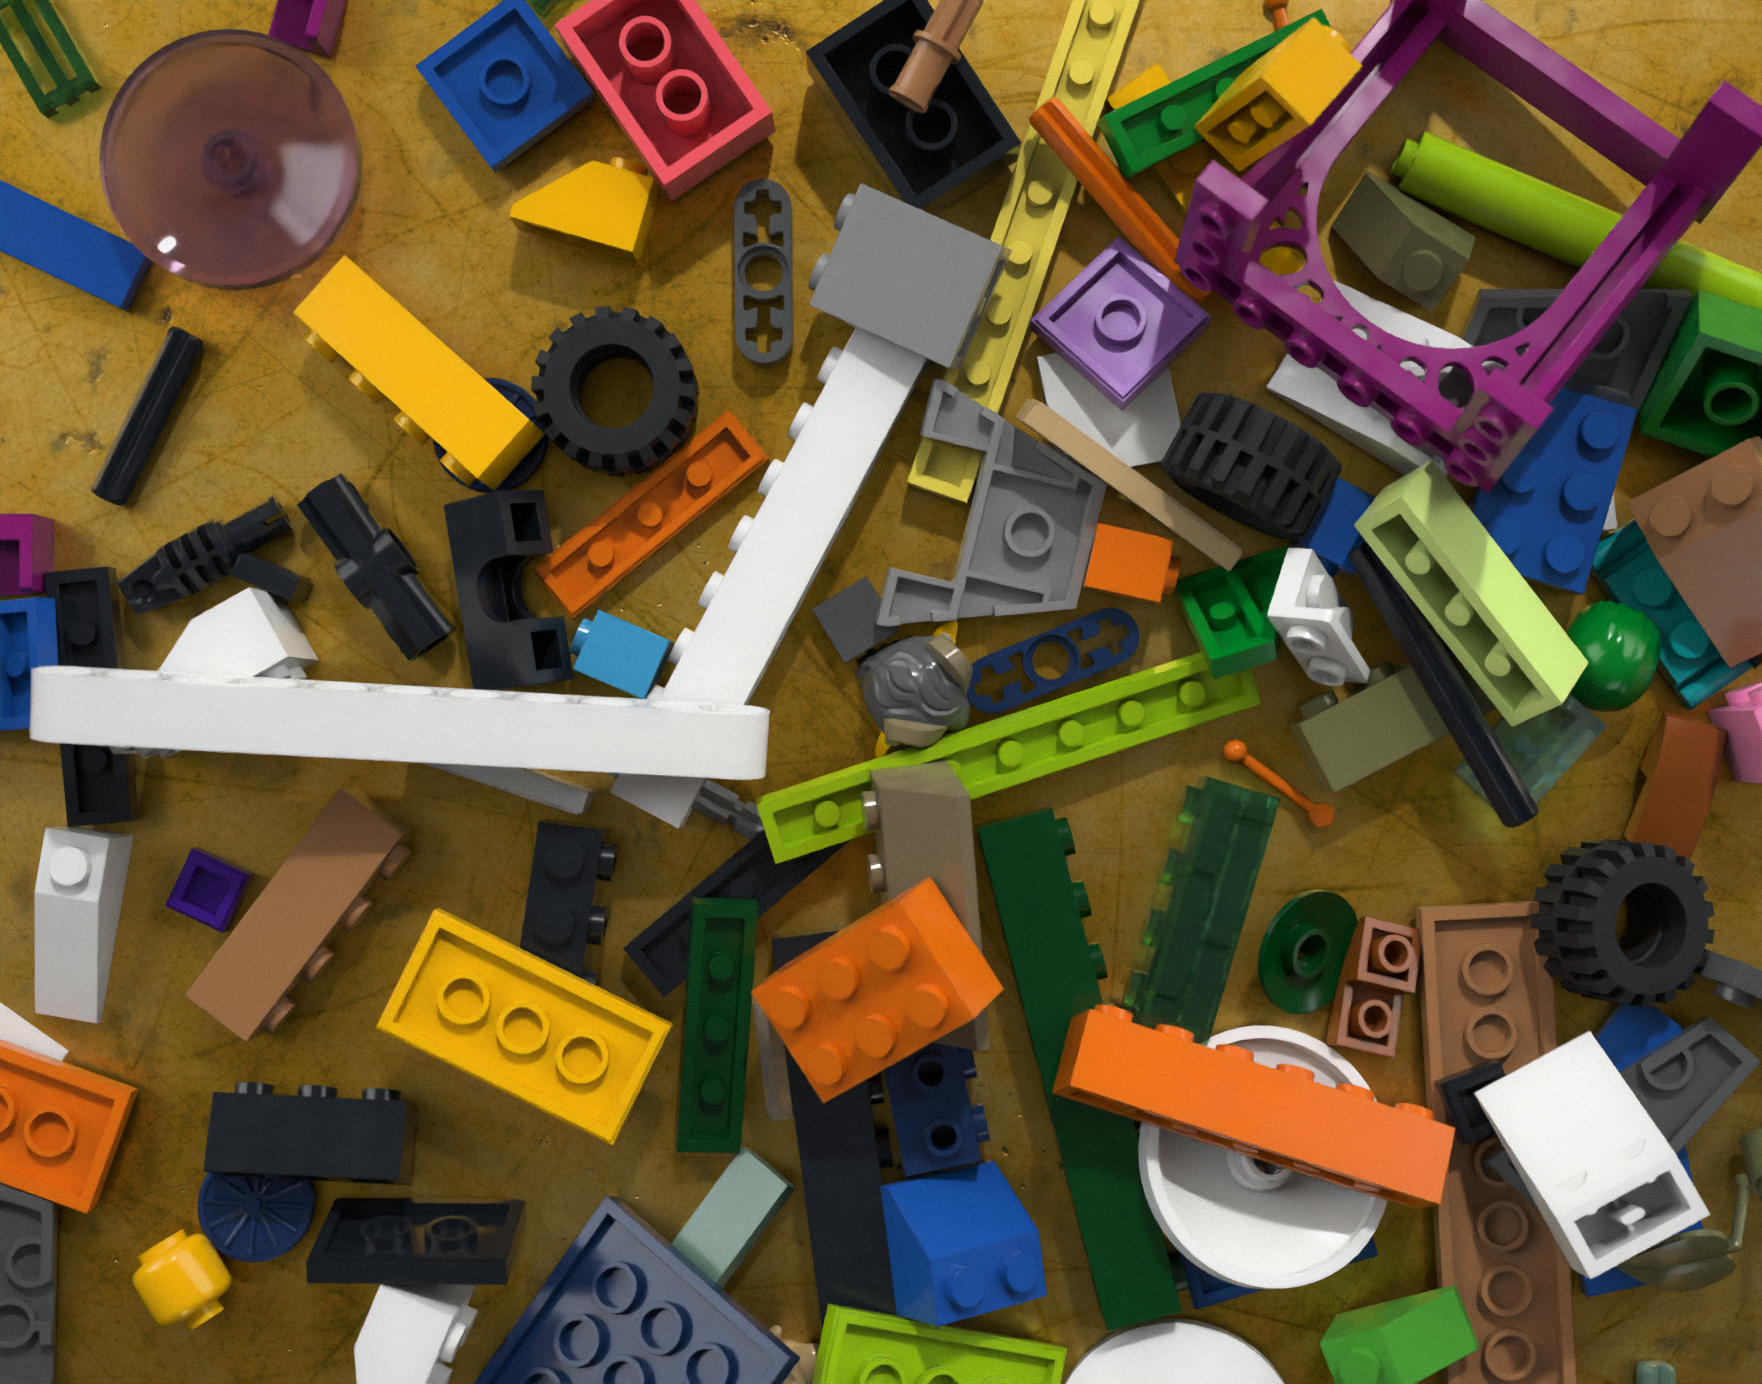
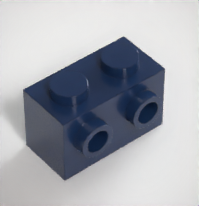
M931 1042L884 1069L905 1177L982 1161L978 1143L990 1141L983 1102L970 1105L965 1080L978 1078L972 1050Z

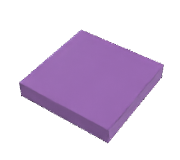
M1119 236L1030 320V329L1123 411L1210 327L1212 316Z

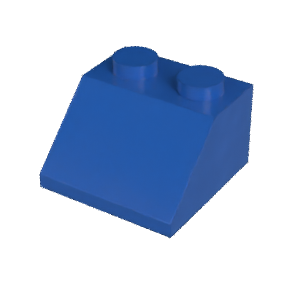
M985 1160L880 1186L896 1313L898 1316L935 1326H942L1047 1296L1039 1231L995 1161Z

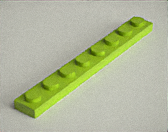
M1198 652L943 736L933 745L926 747L912 746L754 798L775 864L875 832V830H865L861 807V792L871 791L870 770L947 761L969 793L970 800L1259 705L1261 702L1252 668L1214 679L1202 652Z

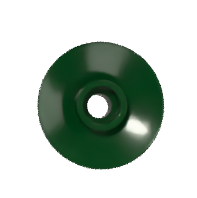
M1322 889L1306 891L1288 901L1269 924L1259 951L1258 976L1265 996L1277 1008L1291 1014H1307L1322 1008L1335 997L1343 963L1358 924L1355 911L1342 896Z

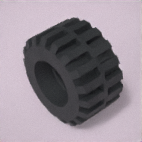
M610 306L595 308L596 315L586 318L581 312L569 318L573 324L570 328L562 332L557 327L548 337L553 343L548 352L540 349L535 361L540 367L538 376H532L531 391L537 398V403L533 404L536 416L545 427L544 432L550 440L568 457L580 463L584 468L596 473L597 470L604 471L610 476H624V472L634 471L638 475L650 471L649 465L659 460L661 463H664L673 455L671 451L677 444L680 443L683 446L690 436L688 428L691 421L696 422L699 409L696 404V395H699L698 381L682 344L673 332L670 334L665 329L662 322L651 315L648 319L642 317L638 310L623 307V311L620 313L613 312ZM628 358L640 362L649 371L654 384L653 397L645 413L635 422L620 428H603L588 419L581 407V390L589 373L596 366L610 359Z
M1205 392L1197 395L1160 463L1169 478L1195 499L1249 528L1284 540H1303L1306 538L1342 471L1341 464L1323 443L1295 424L1246 400L1222 393Z
M1592 839L1581 842L1580 848L1569 847L1560 854L1562 865H1549L1543 874L1548 880L1546 887H1537L1533 898L1534 901L1540 904L1538 914H1531V928L1539 929L1540 938L1533 942L1537 955L1548 957L1543 966L1550 977L1561 979V987L1569 992L1581 994V997L1637 1007H1653L1654 1002L1665 1004L1676 999V989L1687 990L1695 982L1692 974L1693 970H1703L1709 958L1703 952L1706 943L1713 944L1715 930L1708 929V918L1715 915L1713 902L1705 901L1703 896L1709 888L1703 876L1692 875L1695 865L1687 857L1676 856V850L1665 845ZM1625 898L1629 909V925L1626 936L1619 946L1616 938L1615 923L1618 909Z

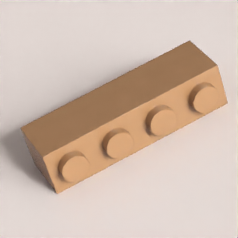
M355 786L340 788L184 996L245 1042L262 1035L265 1031L270 1035H274L296 1008V1004L289 998L301 982L305 980L312 984L332 961L335 953L328 949V947L343 928L348 933L352 932L369 912L373 902L366 896L380 877L389 882L408 860L412 851L404 845L414 834V831Z

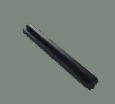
M1366 540L1356 545L1348 552L1351 563L1502 824L1506 827L1514 828L1530 821L1538 814V807L1435 629Z

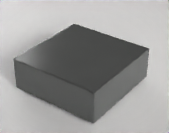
M867 576L812 608L845 664L899 632L897 626L885 627L874 622L880 598Z

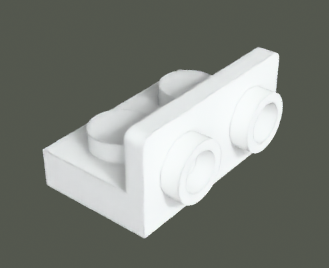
M1288 547L1267 617L1308 678L1327 686H1341L1344 684V681L1367 683L1370 669L1351 640L1354 631L1352 610L1346 604L1313 549Z

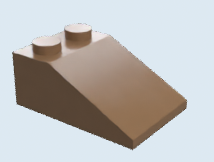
M1757 436L1626 502L1656 559L1729 668L1762 653V440Z

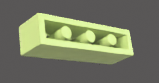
M1431 460L1384 487L1354 524L1355 528L1510 726L1513 727L1563 704L1589 662L1435 463Z

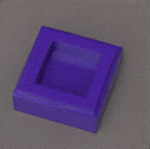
M199 847L192 848L165 906L219 932H227L255 873Z

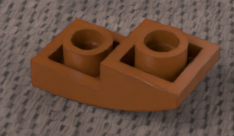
M1662 712L1640 765V769L1647 779L1624 832V836L1628 841L1665 845L1675 849L1676 856L1687 857L1691 860L1710 808L1720 771L1727 732L1723 726Z
M1366 916L1359 919L1339 977L1328 1027L1327 1046L1380 1059L1395 1058L1403 995L1415 993L1421 951L1419 929Z

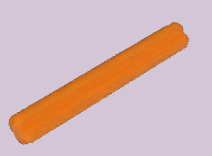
M1053 97L1042 103L1029 118L1031 126L1141 255L1194 302L1198 304L1211 293L1212 289L1210 291H1203L1195 287L1184 277L1180 270V265L1174 262L1180 242L1060 99Z

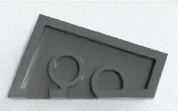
M1479 289L1459 338L1476 347L1516 334L1538 319L1554 303L1564 289ZM1640 289L1563 388L1638 409L1637 413H1639L1690 303L1692 295L1689 289ZM1526 347L1517 350L1519 356L1525 352Z
M0 1183V1384H55L58 1203Z

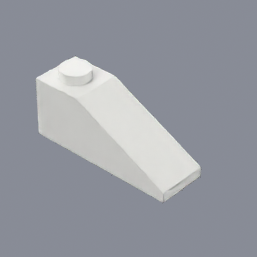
M65 825L45 828L34 891L35 1013L96 1024L102 1021L134 835L82 826L68 827Z

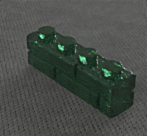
M1199 776L1196 787L1191 785L1185 786L1176 814V821L1185 824L1179 847H1167L1158 874V883L1167 885L1160 910L1153 907L1149 908L1141 930L1140 944L1149 946L1142 971L1133 968L1130 970L1122 995L1121 1005L1130 1007V1013L1133 1014L1132 1023L1154 1030L1158 1024L1176 1026L1193 1033L1194 1043L1208 1046L1281 798L1207 776Z

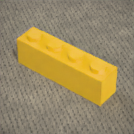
M345 255L293 312L311 328L303 338L331 363L340 355L356 370L348 379L375 403L378 404L386 396L400 408L401 411L394 420L419 443L424 445L432 437L447 453L439 461L467 486H470L477 478L495 491L545 435L541 429Z

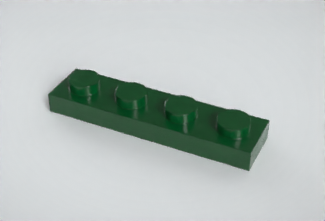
M691 897L674 1138L676 1152L740 1153L752 1005L751 991L753 990L759 905L756 899Z

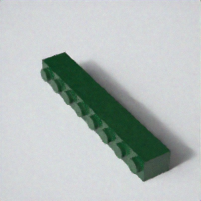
M1045 807L975 825L1100 1313L1106 1330L1110 1331L1180 1313L1182 1308L1178 1292L1188 1289V1283L1178 1251L1167 1253L1161 1227L1156 1221L1145 1196L1138 1159L1140 1128L1135 1129L1133 1119L1052 1093L1070 1020L1072 1017L1088 1009L1094 1010L1097 1004H1103L1097 981L1108 978L1099 942L1087 943L1081 918L1092 916L1084 882L1082 879L1071 881L1065 856L1076 854L1068 820L1066 817L1055 819L1053 809ZM1114 1003L1106 1004L1116 1007Z

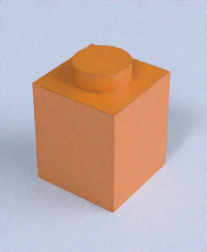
M1098 523L1081 590L1151 606L1160 603L1162 593L1173 594L1179 574L1181 558L1171 555L1174 540Z

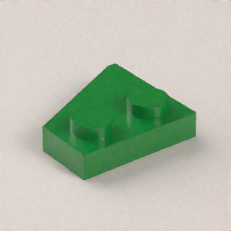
M1289 545L1239 560L1230 572L1219 566L1177 580L1174 589L1176 600L1214 679L1277 660L1281 636L1267 617V613L1288 547L1291 548Z

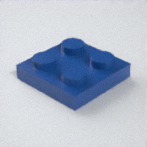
M503 0L415 66L494 173H497L596 99L590 86L525 0Z

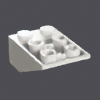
M1333 280L1341 294L1356 311L1374 325L1398 338L1438 348L1473 347L1447 331ZM1352 330L1364 340H1367L1366 333L1363 330ZM1288 352L1265 387L1268 391L1404 476L1431 460L1445 478L1449 473L1444 467V461L1424 446L1416 447L1402 440L1392 430L1390 426L1391 421L1370 406L1364 408L1352 403L1340 392L1337 387V381L1318 367L1307 368L1301 365ZM1405 361L1400 364L1405 370H1410L1420 381L1423 380L1425 372L1419 365L1412 361ZM1486 361L1482 364L1487 375L1491 373L1495 366L1501 371L1505 369L1503 365L1494 361ZM1452 366L1443 368L1438 376L1440 395L1457 408L1467 406L1471 400L1472 392L1470 381L1466 374L1459 368Z
M249 587L192 619L158 671L305 680L307 676L303 669L319 660L285 599L272 592ZM110 746L114 754H139L141 759L151 757L157 753L160 758H166L181 751L179 749Z
M1590 1031L1579 1035L1474 1092L1475 1097L1571 1268L1589 1279L1602 1274L1710 1215L1677 1155Z
M381 1284L354 1346L357 1384H448L453 1369L444 1366L443 1363L444 1361L452 1362L459 1346H463L471 1330L478 1310L468 1306L476 1286Z

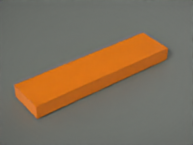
M727 410L533 568L532 571L571 619L575 620L770 460L734 415Z

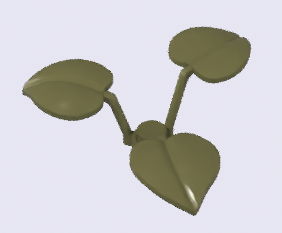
M1762 1128L1746 1133L1739 1141L1746 1173L1738 1174L1734 1177L1737 1186V1197L1732 1229L1728 1237L1717 1229H1699L1679 1233L1651 1246L1616 1265V1267L1638 1281L1669 1291L1695 1290L1714 1284L1729 1276L1736 1268L1734 1257L1731 1254L1742 1248L1750 1193L1759 1196L1762 1202Z

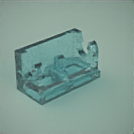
M1569 693L1563 704L1513 727L1502 717L1492 729L1532 799L1537 804L1602 733L1607 725L1589 712ZM1464 759L1453 773L1494 810L1467 761Z

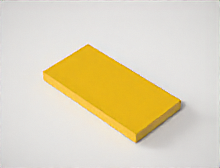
M436 908L387 1003L376 1029L613 1145L673 1023L440 908Z

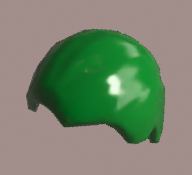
M1600 600L1597 604H1591L1581 609L1567 629L1566 634L1589 663L1568 694V697L1580 706L1600 712L1620 711L1628 708L1633 702L1638 701L1651 685L1662 648L1660 629L1655 626V622L1646 616L1644 611L1628 607L1625 603L1615 604L1612 601L1605 602Z

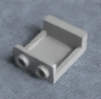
M860 183L856 195L848 193L839 207L834 228L840 231L831 254L823 253L812 271L809 289L815 292L809 305L947 368L960 369L1012 250Z

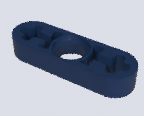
M1105 608L982 657L972 664V681L966 694L968 701L975 709L981 712L998 713L1123 663L1134 654L1138 647V626L1135 620L1125 611L1117 608ZM1107 619L1111 627L1122 625L1125 629L1126 637L1118 642L1120 652L1116 655H1111L1107 647H1100L1085 653L1091 660L1092 666L1081 669L1079 650L1067 633L1078 629L1080 642L1100 633L1098 622ZM1047 642L1057 643L1062 646L1069 658L1066 672L1054 680L1039 676L1032 664V657L1036 648ZM1015 653H1021L1023 673L1033 684L1034 689L1022 693L1021 680L1001 689L1003 700L998 703H993L989 695L978 697L974 690V685L982 681L980 670L990 666L995 675L1015 669V666L1009 661L1008 657Z

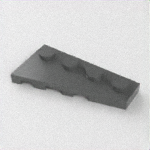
M1703 1016L1620 1070L1619 1073L1675 1154H1677L1761 1061L1712 1017ZM1504 1147L1483 1159L1492 1170L1541 1214Z

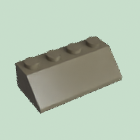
M947 761L870 770L871 791L861 792V807L865 830H875L877 853L867 854V873L871 893L880 892L881 904L883 905L931 876L982 954L969 793ZM985 1007L974 1019L933 1041V1043L973 1051L990 1050L987 1008Z

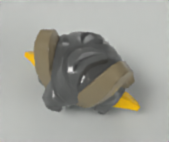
M956 620L944 621L932 636L920 637L910 635L907 638L895 640L891 644H882L879 649L871 648L866 652V655L856 660L858 668L855 670V677L860 680L859 686L864 692L863 699L867 706V711L881 729L875 748L876 758L891 754L903 744L917 747L933 745L939 741L944 732L952 734L963 730L969 724L970 704L966 694L972 681L973 667L962 651L956 647L958 628Z

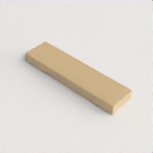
M1033 398L1032 400L1027 399L1016 414L1015 418L1105 482L1109 487L1215 564L1230 572L1243 554L1240 551L1242 548L1041 401Z

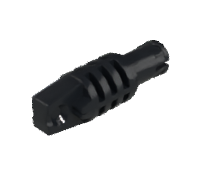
M272 495L268 497V500L227 522H224L221 518L217 520L212 518L157 548L154 554L123 576L117 583L131 608L139 615L180 599H187L229 576L239 554H249L278 537L295 531L294 526L287 513L271 522H266L267 519L277 515L283 509L277 497Z

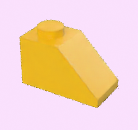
M613 157L610 165L592 160L513 203L509 217L518 230L639 264L660 191L655 179L647 176L648 168L639 163L618 157Z

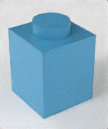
M598 610L594 621L584 618L573 639L570 653L578 656L573 667L574 670L641 699H646L653 686L658 683L675 642Z

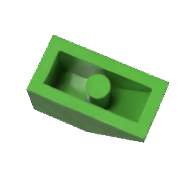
M1456 1284L1336 1314L1319 1343L1335 1384H1416L1478 1350L1480 1345Z

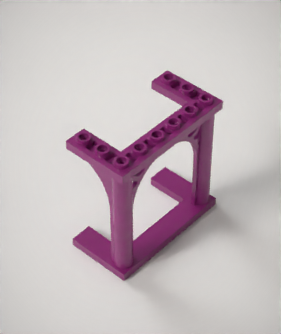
M1391 0L1386 10L1350 52L1362 67L1309 127L1264 155L1240 179L1213 160L1196 179L1174 262L1180 265V270L1184 277L1195 287L1203 291H1210L1212 289L1230 302L1235 314L1245 324L1258 330L1265 328L1284 342L1286 351L1298 363L1307 368L1318 367L1337 381V387L1340 392L1352 403L1364 408L1370 406L1391 421L1390 426L1392 430L1402 440L1416 447L1424 446L1444 461L1446 470L1456 480L1471 487L1477 485L1488 493L1554 409L1549 404L1692 223L1694 221L1699 224L1703 222L1762 146V106L1724 80L1680 140L1482 0ZM1436 39H1439L1646 186L1554 303L1538 319L1507 338L1470 348L1450 349L1416 344L1398 338L1368 321L1355 310L1334 284L1321 255L1317 235V206L1320 191L1331 167ZM1305 187V196L1298 195L1299 192ZM1289 211L1293 212L1301 222V227L1298 231L1283 227L1285 216ZM1274 222H1277L1282 227L1270 229ZM1290 247L1303 254L1306 262L1305 266L1296 273L1276 275L1259 262V258L1271 248ZM1304 285L1311 286L1321 295V302L1315 304L1310 300L1309 296L1300 293L1297 289ZM1352 330H1363L1366 333L1367 340H1364ZM1526 347L1525 352L1519 356L1517 350ZM1405 361H1412L1419 365L1425 372L1423 380L1420 381L1410 370H1405L1400 364ZM1486 361H1494L1503 365L1505 369L1501 371L1495 366L1491 373L1487 375L1482 364ZM1449 366L1457 367L1468 377L1472 397L1467 406L1457 408L1440 395L1438 376L1443 368Z

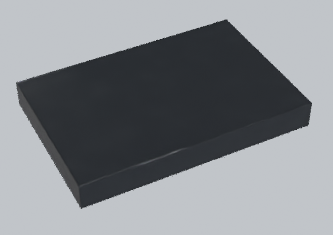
M337 1198L333 1202L306 1261L307 1283L507 1285L526 1222L525 1201L521 1199Z

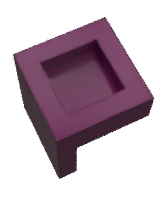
M278 0L269 29V37L275 43L331 58L347 0Z
M0 514V595H46L44 573L54 572V519L35 514Z

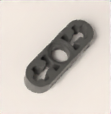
M758 179L742 187L734 203L735 336L739 351L749 363L758 367L768 368L782 363L791 353L794 343L793 213L790 197L780 184L768 179ZM759 196H769L772 207L782 208L781 214H773L769 219L770 240L774 241L783 238L782 247L766 242L755 243L745 247L746 238L758 241L756 217L752 214H746V209L756 207ZM760 257H770L776 260L783 270L780 283L768 291L756 290L746 280V270L749 264ZM783 300V310L770 307V322L773 332L783 333L782 340L772 342L771 352L760 353L756 342L747 341L748 333L758 332L759 329L758 307L745 311V302L751 301L760 305H770Z

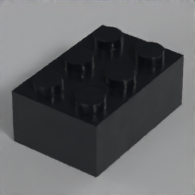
M883 0L807 50V70L888 195L927 213L936 215L1018 160L1022 142L960 49L957 50L961 54L959 63L949 65L928 104L929 107L926 113L911 110L891 97L889 90L895 84L916 45L913 41V35L917 30L924 31L934 9L928 0Z

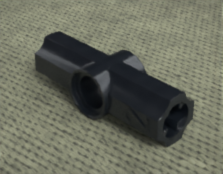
M341 473L330 480L322 482L308 492L305 498L297 504L337 560L333 565L343 583L360 604L366 609L371 608L383 624L385 631L401 649V653L406 656L408 661H414L418 657L430 652L456 631V628L417 574L420 572V569L409 551L387 526L382 527L370 510L369 505L364 502L356 487L349 481L346 475Z

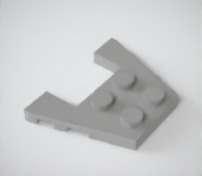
M933 379L920 436L983 451L981 466L953 579L948 581L888 566L874 622L877 625L889 627L905 623L941 622L968 617L1004 616L1076 609L1107 484L1047 445L1010 424L1006 419L989 408L982 406L963 394L953 385L943 380Z

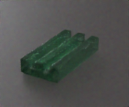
M0 0V10L10 5L57 87L49 93L46 91L0 11V43L42 115L49 119L59 113L57 108L66 103L71 106L81 100L79 95L89 91L92 94L103 88L53 0H34L77 75V77L69 80L24 0Z

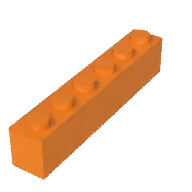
M1097 1004L1094 1010L1088 1009L1072 1017L1070 1020L1052 1090L1053 1094L1411 1209L1441 1204L1456 1128L1433 1121L1434 1112L1430 1109L1409 1103H1396L1395 1108L1373 1101L1375 1093L1371 1090L1352 1084L1339 1083L1336 1084L1335 1088L1313 1082L1315 1074L1308 1069L1289 1064H1277L1276 1069L1253 1062L1254 1053L1244 1048L1218 1044L1215 1049L1194 1043V1034L1188 1030L1165 1024L1156 1025L1155 1030L1132 1023L1133 1014L1110 1005Z

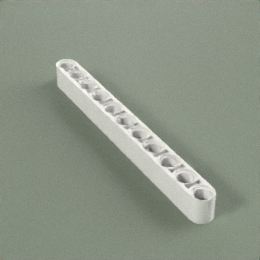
M44 666L33 668L31 671L30 738L42 742L753 780L766 776L770 711L751 705L77 666Z

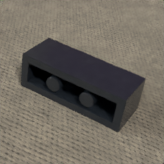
M236 1082L234 1084V1093L213 1092L203 1168L205 1172L219 1177L406 1186L411 1184L418 1108L408 1101H400L401 1091L383 1088L362 1089L361 1099L337 1098L338 1089L334 1087L300 1085L298 1087V1096L273 1095L274 1085Z

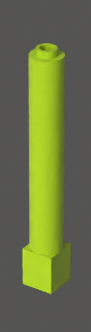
M1426 131L1420 134L1416 142L1408 138L1404 140L1390 170V174L1399 177L1396 188L1410 197L1580 269L1623 216L1618 212ZM1682 239L1677 242L1641 288L1689 289L1692 295L1691 300L1697 290L1700 289L1762 310V273Z

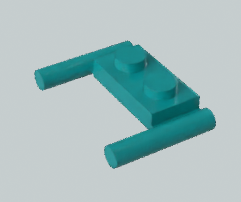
M1635 518L1599 542L1590 573L1596 577L1598 583L1612 602L1615 604L1625 603L1628 607L1644 611L1646 616L1655 622V626L1660 629L1662 648L1657 667L1669 685L1673 687L1679 702L1687 710L1691 711L1752 668L1748 660L1731 668L1728 667L1656 559Z

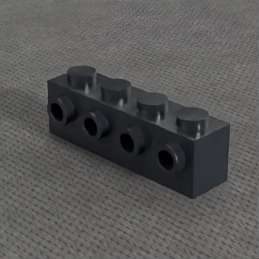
M550 818L538 822L520 948L598 986L599 971L590 970L594 945L602 946L606 935L609 908L601 907L600 902L603 882H612L614 878L618 844L609 843L611 827Z

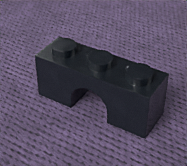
M501 490L444 505L473 689L516 691L573 680L574 676L564 616L538 618L529 611L522 596V576L527 565L536 557L553 553L544 491Z

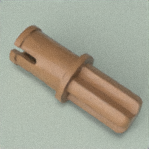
M983 0L939 1L924 31L917 30L913 35V41L916 45L895 84L889 90L892 98L911 110L926 113L929 107L928 104L949 65L959 63L961 54L957 50L983 5Z

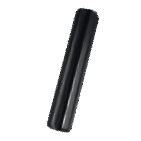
M172 326L168 329L91 484V492L96 496L115 505H124L127 502L203 348V341L199 337L178 327Z

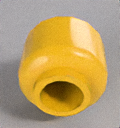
M182 1228L137 1256L142 1266L135 1271L132 1282L158 1325L167 1327L184 1321L190 1331L224 1309L218 1298L228 1290L232 1277L206 1235L197 1233L188 1236Z

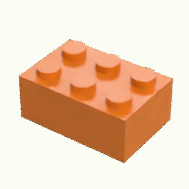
M931 876L784 964L754 988L751 993L821 1101L825 1103L974 1019L1004 988Z

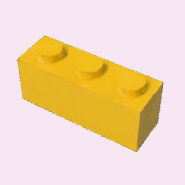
M1313 17L1245 69L1195 124L1194 128L1240 172L1309 127L1360 70L1362 65L1350 54L1348 43L1337 31L1330 27L1322 26Z

